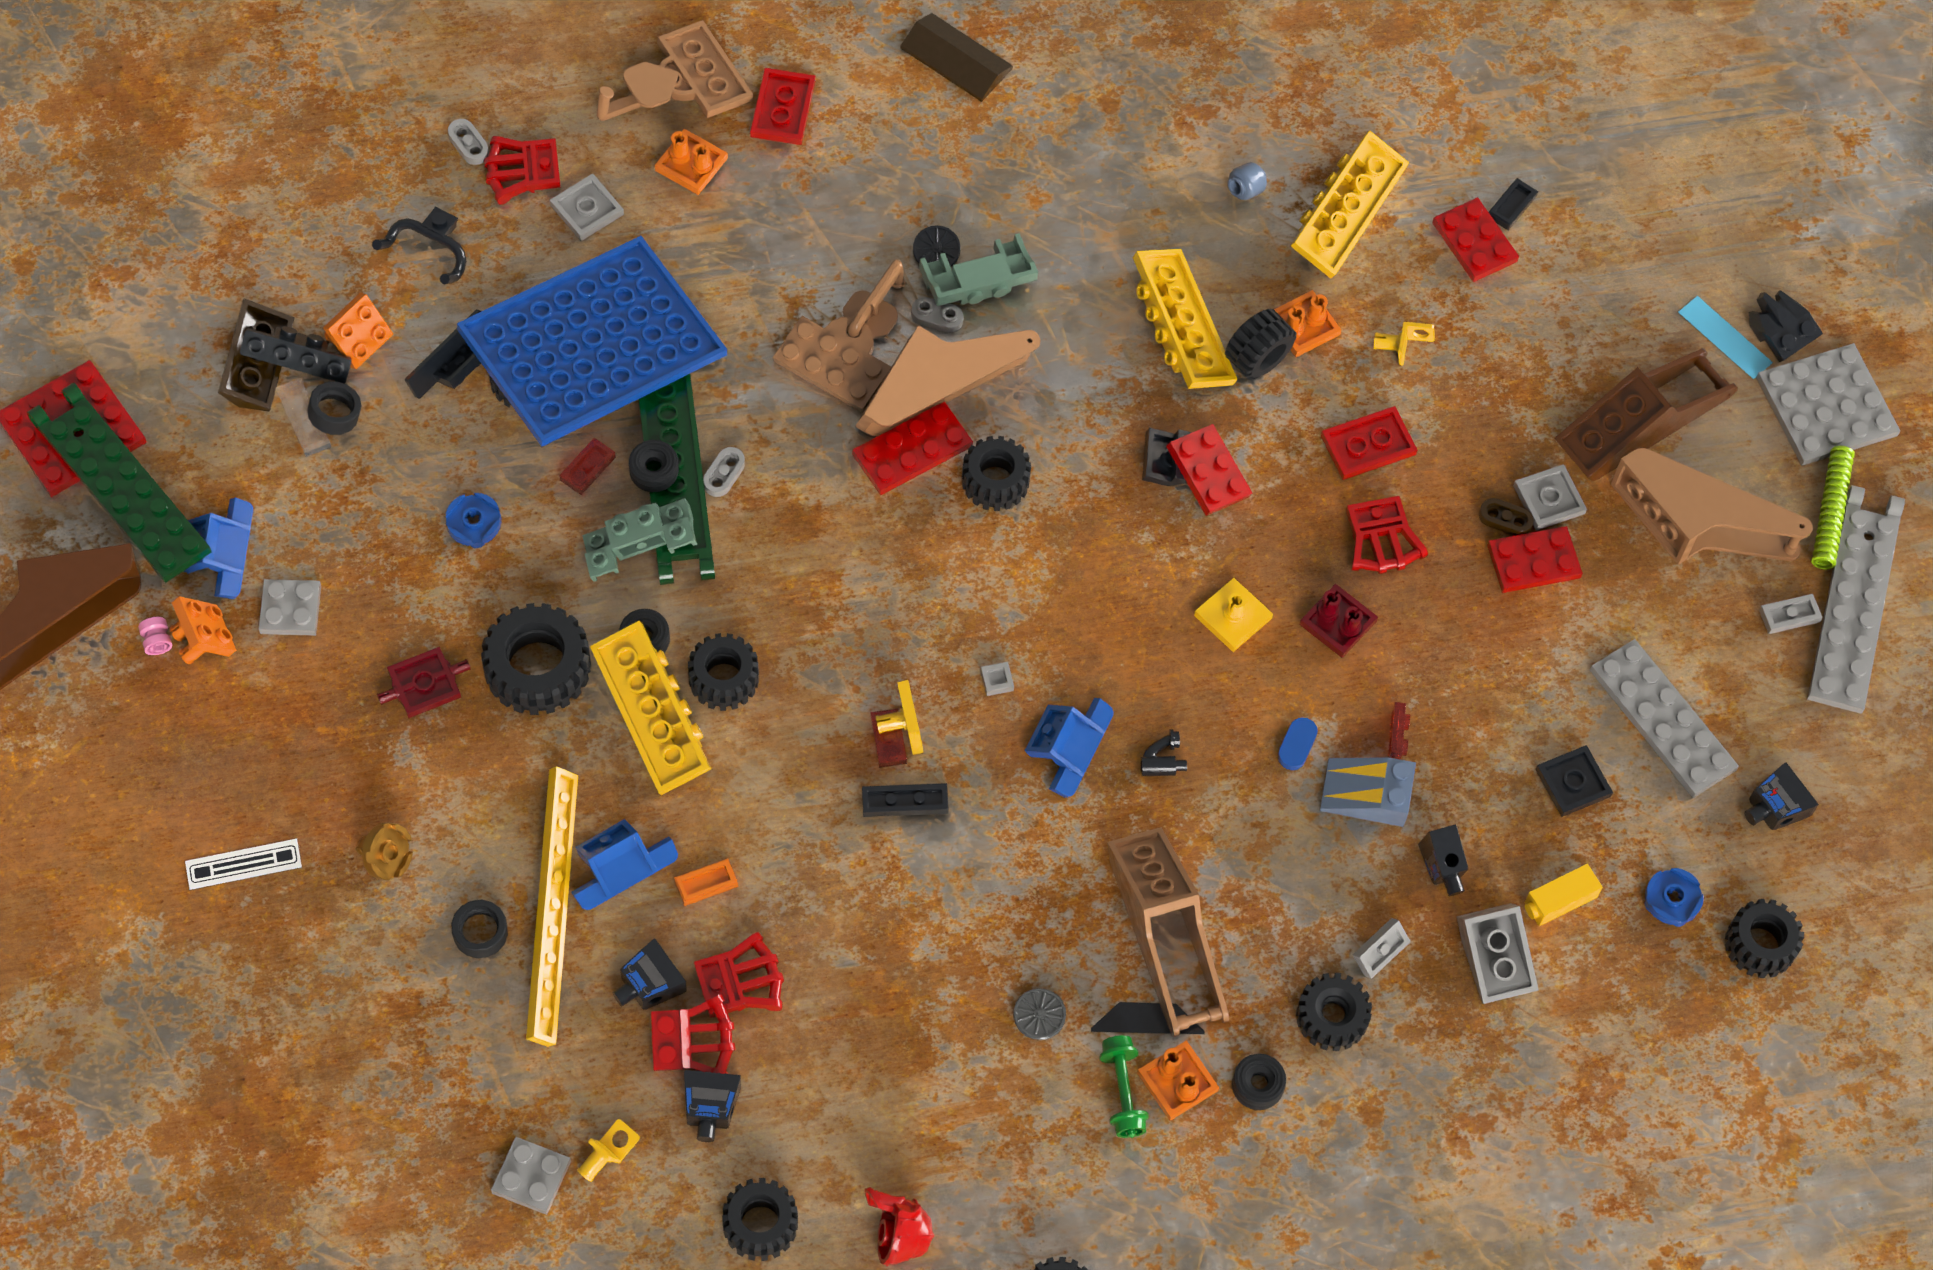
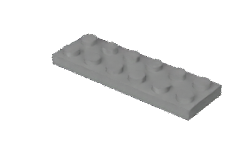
M1636 639L1591 666L1590 672L1692 798H1695L1737 771L1739 765Z

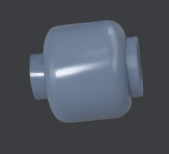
M1249 162L1233 169L1229 174V191L1238 199H1251L1266 189V173L1256 163Z

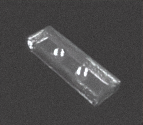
M299 378L276 387L278 397L305 456L308 457L331 448L327 434L315 428L308 419L307 408L310 397L302 379Z

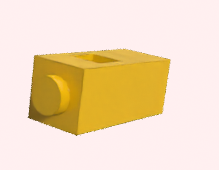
M1587 863L1530 891L1524 902L1525 910L1532 920L1535 919L1537 924L1541 926L1596 899L1603 887Z

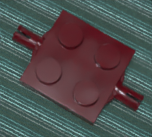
M440 647L434 648L388 666L387 670L392 680V688L379 694L377 693V697L381 705L397 699L403 705L409 719L461 698L455 675L471 670L469 662L465 659L451 665L445 659Z

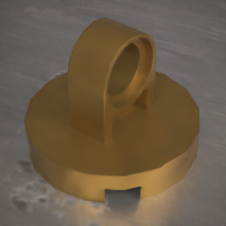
M380 823L373 827L367 836H362L355 848L357 853L362 856L367 872L374 878L385 881L394 877H401L408 869L413 852L409 851L408 842L412 841L411 835L405 827L396 823Z

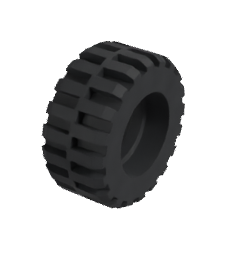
M529 603L523 609H519L516 606L510 609L511 613L509 615L501 614L497 618V625L491 624L488 628V637L483 639V652L481 653L485 679L494 697H499L500 703L506 707H510L512 704L516 712L523 713L524 710H529L530 715H539V711L546 710L547 714L555 712V707L557 706L565 708L570 705L569 699L571 697L573 699L578 698L581 694V687L587 685L589 680L588 673L591 672L589 644L583 627L579 626L578 620L573 615L567 617L566 610L560 607L553 610L551 609V604L542 603L541 607H535L534 603ZM532 643L550 644L559 649L563 654L560 663L554 669L541 675L523 674L510 665L513 655L520 648Z

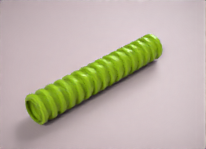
M1835 446L1830 450L1827 477L1825 478L1821 502L1822 506L1820 507L1821 513L1819 514L1817 535L1815 536L1816 542L1814 543L1811 563L1820 569H1832L1836 566L1853 458L1855 456V452L1846 446Z

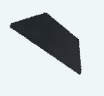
M1119 1002L1091 1028V1032L1171 1034L1160 1003ZM1172 1003L1175 1016L1183 1014L1187 1016L1177 1004ZM1198 1024L1179 1031L1180 1034L1205 1035L1204 1030Z

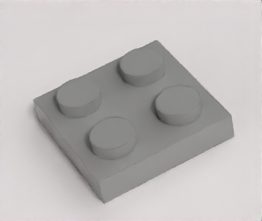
M593 173L550 199V206L580 241H583L624 215V209Z
M1564 464L1515 480L1513 486L1524 508L1530 511L1533 516V526L1536 531L1584 515L1587 511Z
M264 579L259 622L260 634L316 636L321 594L320 581Z
M515 1137L491 1192L494 1195L547 1215L571 1163V1158Z

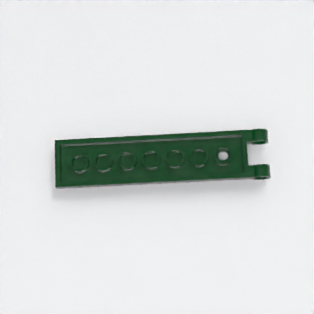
M688 374L639 399L643 442L647 440L663 441L674 449L678 457L679 472L675 482L666 490L649 492L650 502L662 507L685 498L691 507L694 519V534L697 545L694 546L690 543L674 549L675 553L672 554L669 552L667 544L656 548L660 585L674 584L672 562L699 559L701 581L715 579L691 376ZM651 461L646 465V468L650 471H657L661 468V464L657 461Z
M74 382L61 390L68 403L73 407L63 415L51 421L40 405L27 412L34 426L41 432L165 583L212 552L206 541L87 401ZM84 431V434L82 436H74L76 432Z

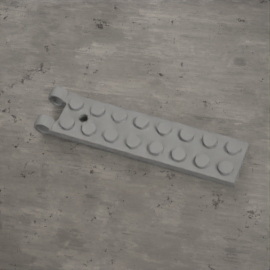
M1851 485L1847 494L1843 527L1837 552L1838 556L1836 566L1832 570L1807 700L1862 714L1868 694L1905 498L1891 495L1887 503L1885 515L1860 509L1865 488ZM1864 534H1870L1873 540H1866Z

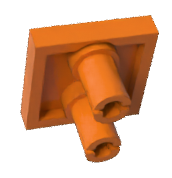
M683 129L682 132L677 131L672 134V144L655 164V171L699 195L728 159V153L690 131Z
M1313 290L1274 309L1297 333L1296 340L1291 348V352L1295 357L1341 334V328L1326 309L1328 304L1327 298L1321 294L1316 295Z
M361 292L323 327L326 341L334 343L341 355L352 359L350 367L353 369L359 368L393 335V332L369 297Z
M180 596L172 602L179 621L170 627V632H173L172 636L177 641H182L185 637L188 640L189 644L179 651L180 655H183L181 658L185 663L192 664L205 652L229 657L237 651L232 641V634L227 629L222 618V611L216 604Z
M1187 1040L1174 1048L1167 1049L1163 1055L1137 1071V1074L1169 1121L1212 1096L1220 1088Z

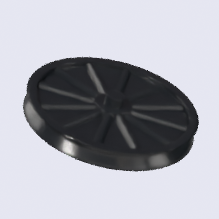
M934 225L918 233L913 243V254L918 263L922 258H925L927 263L938 261L942 253L946 254L950 267L957 262L960 256V241L952 230L944 226Z

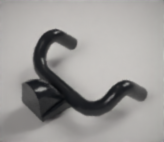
M436 206L423 223L409 218L400 219L392 224L383 239H377L372 242V247L375 250L387 249L395 242L402 230L411 229L449 248L455 255L456 263L451 273L440 276L442 284L457 282L463 275L467 262L462 246L453 238L447 236L456 228L458 217Z

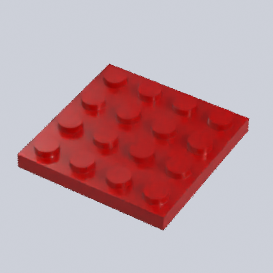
M91 360L0 410V425L50 497L57 495L80 480L34 426L27 412L40 405L51 421L73 408L61 391L74 382L87 401L130 452L147 443L145 436ZM78 431L74 436L80 437L84 434V431Z

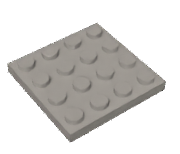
M1854 343L1761 371L1756 377L1801 466L1829 458L1830 450L1835 446H1846L1855 450L1897 437L1900 433L1894 417Z

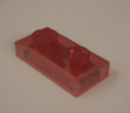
M593 438L559 475L560 481L582 495L616 458L615 452L596 438Z
M1395 702L1391 713L1389 758L1401 760L1402 756L1407 755L1408 739H1404V730L1408 731L1410 714H1405L1406 703Z
M898 709L870 712L879 768L907 764L902 728L879 734L876 721L877 715L881 716L899 712Z

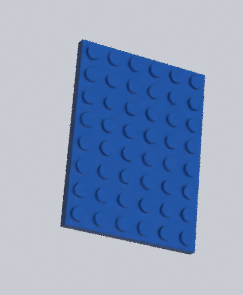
M642 236L457 323V330L541 447L727 356L725 345Z

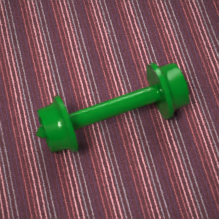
M1115 1035L1102 1041V1053L1099 1056L1100 1061L1115 1064L1122 1112L1111 1116L1109 1121L1115 1127L1116 1136L1133 1138L1146 1132V1120L1149 1118L1148 1112L1133 1109L1126 1061L1136 1058L1138 1056V1049L1133 1046L1130 1036Z

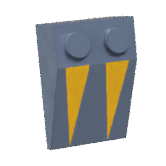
M1389 757L1329 758L1320 811L1404 827L1409 813L1416 762Z

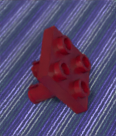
M1335 583L1300 620L1299 625L1343 658L1377 622L1378 616Z

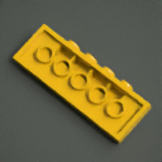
M1369 130L1353 153L1350 155L1345 153L1338 161L1337 166L1340 169L1337 173L1332 172L1326 179L1324 184L1327 188L1324 192L1322 190L1318 192L1311 203L1315 205L1312 211L1308 209L1301 216L1299 222L1302 226L1290 246L1330 279L1334 277L1409 162Z
M1182 250L1137 251L1132 257L1141 276L1136 294L1140 300H1144L1147 307L1146 318L1148 321H1153L1156 328L1155 339L1158 343H1162L1164 347L1165 363L1172 366L1174 373H1182L1188 389L1234 385L1237 381L1236 374L1225 355L1223 344Z
M637 621L591 645L590 648L658 793L663 795L711 770L701 748L700 740L704 738L702 731L697 723L692 725L688 715L692 714L691 708L685 698L680 700L676 692L681 689L675 676L673 674L669 676L665 669L669 662L662 650L657 652L653 647L642 622Z

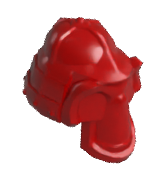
M872 1187L865 1188L864 1192L868 1205L882 1209L878 1229V1257L880 1263L888 1267L889 1265L908 1261L911 1258L920 1257L926 1253L934 1233L932 1231L931 1218L917 1200L912 1199L910 1201L905 1199V1196H893L873 1190Z

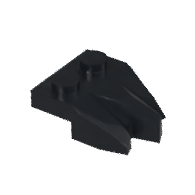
M1781 290L1776 293L1775 299L1765 292L1760 293L1757 303L1762 312H1749L1751 329L1760 342L1764 340L1767 342L1779 362L1784 361L1823 334L1810 312Z
M1149 428L1145 433L1142 480L1164 486L1186 484V480L1166 446L1171 441L1192 432L1178 429L1174 434Z

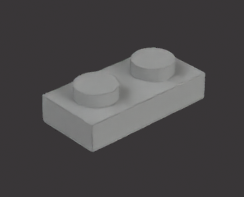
M1813 594L1762 605L1759 610L1768 634L1819 623L1823 618Z
M1391 918L1353 954V957L1364 976L1372 979L1411 941L1399 920Z

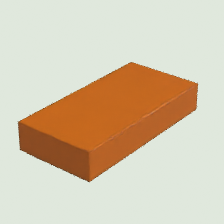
M729 859L674 877V882L684 906L738 887V882Z

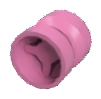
M152 617L139 624L140 635L145 639L143 647L146 654L159 655L172 648L171 638L166 633L168 630L166 619L163 617Z

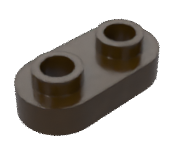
M1496 498L1485 500L1479 510V518L1483 524L1514 536L1529 533L1534 521L1532 514L1527 509ZM1493 513L1496 517H1491L1488 514ZM1519 522L1522 526H1516L1514 523Z

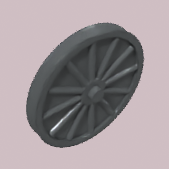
M1042 988L1032 989L1022 994L1017 1000L1014 1007V1021L1019 1031L1025 1036L1035 1040L1049 1039L1058 1034L1064 1026L1066 1008L1061 998L1054 992Z

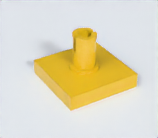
M1233 578L1195 611L1194 616L1234 652L1272 619L1273 613Z
M909 681L897 682L902 708H900L899 712L876 716L879 734L904 728V730L908 731L912 754L924 753Z

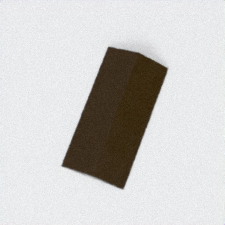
M933 13L918 20L900 45V49L981 102L1013 69V65Z
M245 298L242 300L218 390L220 395L240 408L268 412L271 410L282 366L241 355L242 341L247 328L273 335L276 327L287 326L292 328L295 317Z

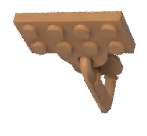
M702 20L658 37L657 44L667 57L662 60L659 66L642 62L625 70L623 80L631 91V95L610 102V98L614 96L613 90L607 86L600 87L597 118L600 121H604L642 106L654 108L669 102L671 98L679 101L695 99L705 116L709 118L751 102L753 93Z
M894 260L871 293L864 290L855 292L843 307L844 317L831 321L825 328L801 316L773 356V361L863 413L891 368L890 365L871 354L874 350V339L887 336L898 320L896 308L884 301L883 298L891 287L900 289L905 286L902 262Z

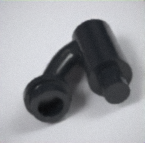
M1169 729V735L1154 742L1146 749L1140 761L1141 776H1176V771H1187V760H1176L1175 756H1156L1167 746H1169L1170 750L1180 747L1179 731Z

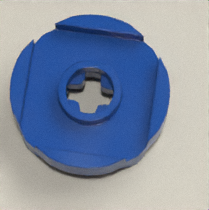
M474 493V495L466 497L465 494L458 496L450 503L446 511V526L450 536L458 543L471 546L472 548H481L485 543L491 541L498 534L501 527L502 519L497 503L491 497L482 493ZM476 515H478L479 522L476 524H470L467 517H475Z
M1671 868V870L1659 871L1653 875L1646 887L1645 908L1659 921L1681 927L1693 920L1703 905L1704 896L1699 888L1700 883L1695 876L1683 869ZM1674 891L1678 892V898L1681 901H1671L1669 896H1667V892L1670 894Z

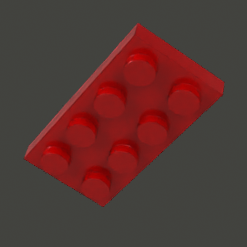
M944 401L852 449V455L881 496L968 450L973 445V441Z

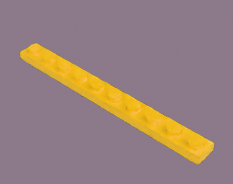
M557 766L549 769L526 1033L527 1040L547 1047L556 1045L578 784V775Z

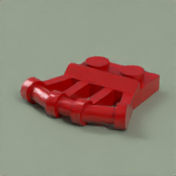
M493 136L491 138V148L488 157L484 159V167L488 171L485 178L486 183L493 189L495 193L494 198L499 205L506 204L512 197L526 191L535 193V190L561 188L556 138L532 141H517L500 136ZM504 149L520 152L517 154L499 155L501 150ZM524 164L522 169L498 171L500 166ZM523 180L505 189L501 182Z
M1400 496L1347 505L1346 513L1352 529V537L1355 540L1352 571L1364 569L1377 571L1378 574L1386 573L1387 570L1395 568L1399 571L1404 570L1405 566L1418 558L1423 559L1428 556L1426 547L1408 525ZM1397 533H1401L1413 548L1404 555ZM1388 536L1394 558L1385 559L1378 537ZM1364 539H1369L1375 560L1361 558Z
M759 932L749 936L731 951L694 961L705 1002L722 994L725 999L723 1004L727 1013L737 1010L742 1011L744 1008H762L770 1011L782 1010L783 1002L780 1000L784 977L777 968L779 963L777 955L773 954L763 943V937ZM754 948L760 956L734 965V961L750 949ZM766 968L767 975L739 983L737 975ZM770 986L769 998L743 996V993ZM713 1008L709 1009L710 1018L716 1017Z
M722 994L691 1009L651 1011L654 1071L694 1069L702 1072L728 1074L726 1070L732 1052L735 1051V1043H732V1030L735 1029L734 1022H731L723 1004L725 999ZM713 1008L719 1022L691 1025L690 1018ZM720 1031L719 1044L691 1045V1033ZM720 1052L715 1068L692 1061V1054Z

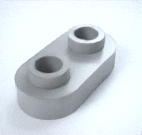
M457 119L450 123L448 127L449 140L463 159L472 165L483 163L489 154L488 145L474 125L466 119Z
M927 297L919 298L912 304L911 317L919 325L946 333L956 332L963 325V312L955 305L944 304L937 306L934 299ZM926 307L928 310L924 311L920 308ZM950 314L954 317L948 318L946 315Z
M727 447L720 451L703 478L704 489L709 495L721 497L729 492L745 467V457L741 450L735 447ZM729 462L735 463L734 466H728L727 464ZM715 483L722 484L720 487L713 486Z

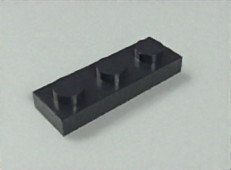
M947 783L862 786L863 817L948 814Z

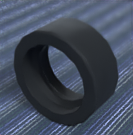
M340 382L320 384L312 391L307 408L308 419L315 428L323 433L330 435L347 433L357 424L362 407L360 397L347 384ZM326 399H335L346 404L350 409V414L344 417L328 416L321 411L318 404Z
M482 899L473 900L462 905L454 914L451 923L453 939L458 949L465 955L474 958H486L497 953L505 945L508 936L506 917L501 908L493 902ZM481 914L492 917L497 924V931L491 940L476 944L465 939L462 928L467 919Z

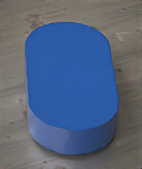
M1302 717L1295 719L1291 723L1278 753L1279 763L1284 768L1297 770L1305 764L1318 732L1317 726L1312 720Z

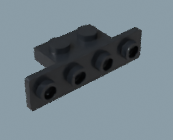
M476 309L469 317L481 312V310ZM456 328L405 378V382L414 397L420 399L437 382L455 389L481 362Z
M287 326L276 327L273 335L247 328L240 349L241 355L343 384L346 383L352 362L350 357L327 351L329 341H325L323 337L316 334L304 335L297 333L296 329Z

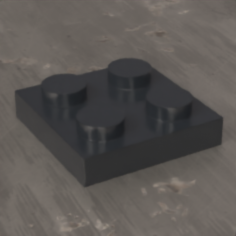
M1587 745L1537 765L1535 769L1561 817L1610 798L1613 794L1611 787Z

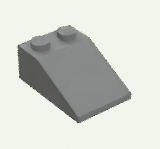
M1510 903L1457 916L1462 944L1482 1004L1539 990L1520 906Z

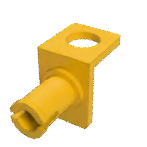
M1403 322L1402 333H1399V335L1376 332L1374 349L1397 351L1399 365H1404L1408 340L1434 342V325ZM1414 330H1424L1428 334H1417Z
M617 1119L600 1141L590 1138L588 1143L593 1146L594 1151L577 1171L585 1179L592 1182L607 1162L620 1164L639 1141L640 1136L624 1121ZM623 1130L628 1134V1142L624 1147L618 1148L613 1144V1135L617 1131Z

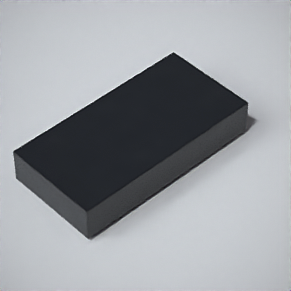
M1516 178L1490 209L1489 214L1498 225L1509 231L1534 201L1539 191Z

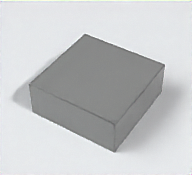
M1008 662L981 667L980 672L986 696L1014 691V683Z

